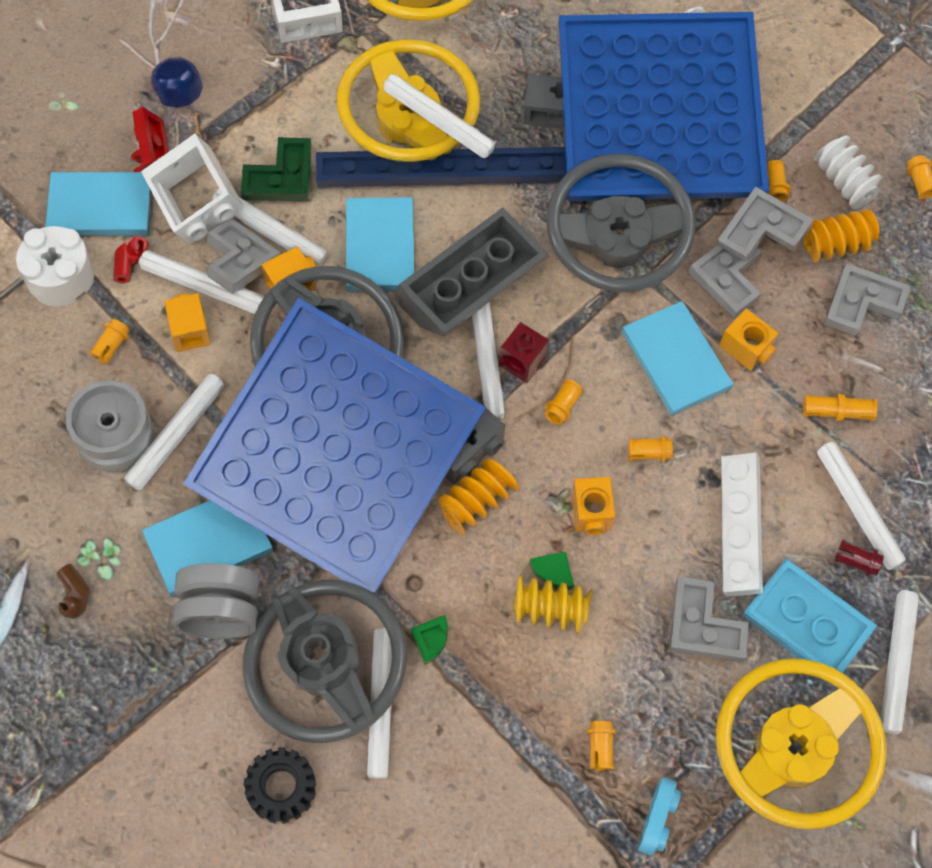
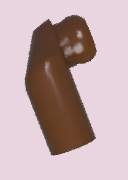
M67 564L57 572L58 578L68 589L66 597L63 598L64 603H59L58 608L60 614L64 617L74 619L85 612L90 595V587L72 564Z

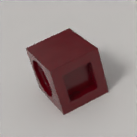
M520 322L500 348L499 366L523 382L528 383L547 357L549 339Z

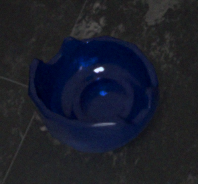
M180 56L166 58L152 70L150 77L151 85L163 105L178 108L190 105L199 98L203 84L196 66L191 61Z

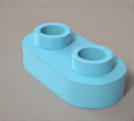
M664 776L660 777L641 833L637 851L652 857L656 850L663 852L670 829L664 827L668 812L675 814L682 791L675 789L677 781Z

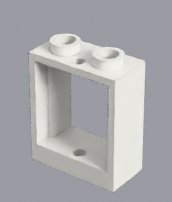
M271 0L281 43L343 32L339 1L328 0L329 4L284 11L281 0Z
M193 134L141 171L173 232L188 244L204 238L211 229L222 222L230 220L237 211L244 207L211 147L197 134ZM206 164L222 194L185 219L169 189Z

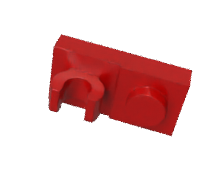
M143 106L132 112L134 120L133 131L139 143V150L133 152L131 158L141 164L133 169L134 172H141L169 152L164 120Z

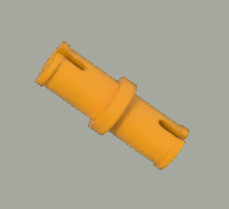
M805 394L803 399V416L833 417L835 421L841 422L844 418L875 421L877 416V399L846 398L845 394H836V397Z

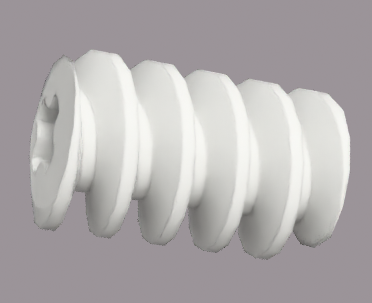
M845 135L822 147L815 155L814 161L819 162V168L826 171V176L829 180L834 181V187L837 190H842V197L850 200V207L858 209L870 203L880 193L881 188H878L877 185L882 180V176L876 174L869 177L874 170V166L869 164L863 168L861 167L866 161V156L862 154L854 158L853 156L857 153L859 147L852 145L846 148L851 141V137Z

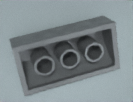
M502 207L398 285V304L420 328L444 337L548 257V253Z

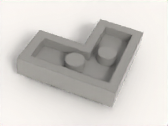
M755 187L719 237L718 246L747 262L766 235L795 252L813 226L814 220Z
M231 218L207 233V243L224 255L208 266L207 276L231 294H234L262 275L261 264L279 256L281 252Z
M717 245L693 263L688 273L735 319L746 308L748 309L756 303L761 296V293L741 272L760 258L762 251L757 247L746 262Z
M846 263L824 325L857 336L867 309L898 320L903 312L911 286Z
M678 576L675 585L669 651L744 662L747 652L749 622L712 617L715 582Z

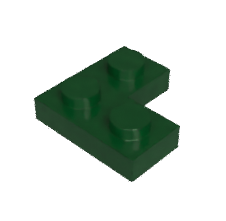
M278 137L276 165L243 164L241 198L243 200L308 201L312 149L311 138Z

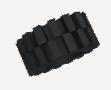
M278 747V751L274 752L272 749H268L265 751L266 754L264 756H256L254 758L255 763L252 766H248L246 770L247 778H244L243 784L245 787L244 793L252 810L260 818H265L268 822L275 824L276 821H281L282 824L289 823L290 819L295 818L297 820L302 817L301 813L310 809V803L312 799H315L316 779L308 760L304 756L301 757L297 751L292 749L289 752L286 751L285 747ZM278 771L290 773L296 782L294 792L284 800H274L265 791L267 779Z

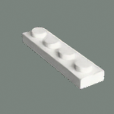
M756 452L721 456L723 593L727 597L763 594L760 457Z

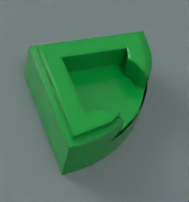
M565 551L529 560L530 568L537 578L544 582L551 580L552 586L558 589L562 582L567 584L568 590H573L574 582Z
M445 615L411 628V634L424 665L434 661L445 647L448 636V623Z

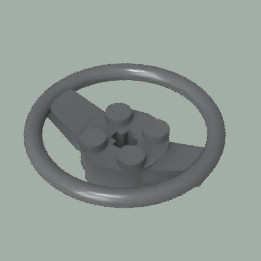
M607 154L580 163L561 179L553 191L548 204L546 217L547 232L556 256L573 275L600 289L632 292L659 284L682 265L694 241L695 214L685 188L667 169L640 156ZM611 167L631 168L651 175L670 191L677 204L645 208V204L640 198L612 196L596 201L592 205L590 213L560 214L565 197L579 180L597 170ZM613 228L622 229L624 233L623 235H616V231L611 230H613ZM681 234L674 253L662 266L648 274L632 278H615L599 274L579 262L567 247L571 246L587 250L590 254L593 253L596 258L604 261V265L622 268L635 264L649 246Z
M311 267L285 277L265 295L252 321L250 347L255 367L265 352L264 334L271 311L277 304L287 317L298 297L364 336L363 321L356 308L343 299H322L323 297H319L302 285L316 280L342 281L363 290L378 304L388 323L390 351L401 358L403 357V326L392 300L371 279L342 267Z
M321 580L294 587L272 601L257 619V630L248 636L243 655V678L248 697L257 713L268 725L292 739L311 743H328L357 735L384 715L401 688L407 661L404 633L390 607L380 597L362 586L346 581ZM321 595L349 597L371 609L383 623L391 644V668L382 692L372 705L356 673L360 668L359 647L355 636L339 617L319 614L306 599ZM277 618L284 634L280 644V652L278 651V659L282 670L298 688L307 691L312 696L321 695L344 721L343 724L331 727H307L297 724L277 712L265 697L258 676V657L263 639ZM319 646L323 650L327 648L322 658L312 660L316 656L315 648Z

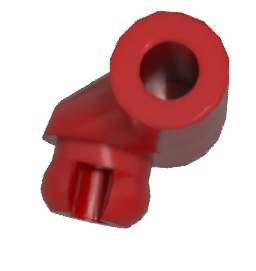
M135 236L115 250L113 280L121 284L130 282L131 266L139 261L143 252L148 250L149 247L144 237Z

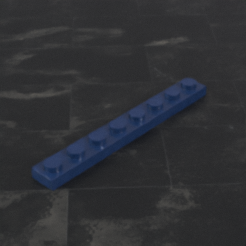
M565 147L494 148L487 158H482L470 149H452L450 153L438 156L432 161L428 159L416 162L389 160L372 154L369 151L316 152L317 188L560 182L566 175Z

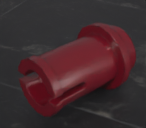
M841 540L838 549L850 553L852 556L838 551L834 559L835 562L862 570L867 577L870 574L878 575L884 559V555L879 554L878 549L875 548L874 551H870L846 542V540Z

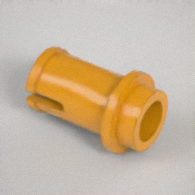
M925 155L915 156L907 162L906 173L912 177L919 199L931 198L932 171L930 168L932 167V162Z
M780 160L767 162L768 194L785 202L791 193L790 185L786 182L785 164Z
M111 319L109 323L105 322L103 325L105 328L104 332L89 351L91 357H99L97 361L105 365L109 364L110 359L122 341H127L129 338L127 334L130 329L116 319Z
M564 380L554 399L548 401L545 405V417L556 425H562L563 422L569 421L571 417L570 411L583 394V388L574 380Z
M660 435V438H628L629 461L660 459L661 463H665L666 459H672V438H665V435Z
M592 721L590 722V729L586 730V734L590 735L589 769L597 771L614 770L613 735L617 734V730L613 729V722Z

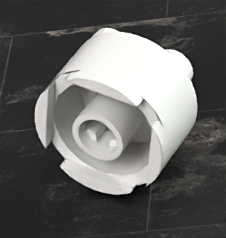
M50 226L41 229L35 228L26 232L24 240L17 251L16 263L27 289L38 301L48 306H67L76 302V298L84 291L86 294L90 290L94 281V268L85 244L77 231L59 226Z

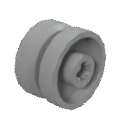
M115 380L94 382L82 388L71 399L66 411V428L82 459L94 469L105 472L125 471L133 467L154 440L153 424L148 415L146 405L139 392L126 383Z
M204 563L181 568L176 573L175 594L181 600L173 606L172 626L174 630L182 634L208 639H233L252 635L257 630L258 611L251 603L259 598L260 579L258 574L250 569L228 564Z

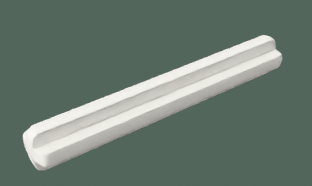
M391 74L385 80V92L482 158H487L493 152L495 142L408 82L396 74Z
M220 189L214 193L213 200L222 194ZM239 197L244 207L237 211L233 217L288 251L298 246L304 257L309 255L313 259L316 267L321 266L327 258L325 249Z
M149 250L144 251L139 259L142 270L253 314L256 313L259 304L264 298L263 295L245 288H241L234 294H231L210 279L207 273Z
M488 302L472 315L484 406L501 420L504 418L505 411L490 303Z
M214 374L206 376L125 475L128 485L136 490L143 489L224 389L223 381Z
M835 442L824 444L817 451L818 456L874 549H878L879 554L884 555V566L888 570L899 567L904 563L905 556Z
M901 590L897 594L881 712L884 732L889 734H899L903 729L919 601L918 594L908 590Z
M385 628L375 629L371 705L382 692L391 668V644ZM391 706L383 716L369 727L367 775L371 779H385L388 777Z

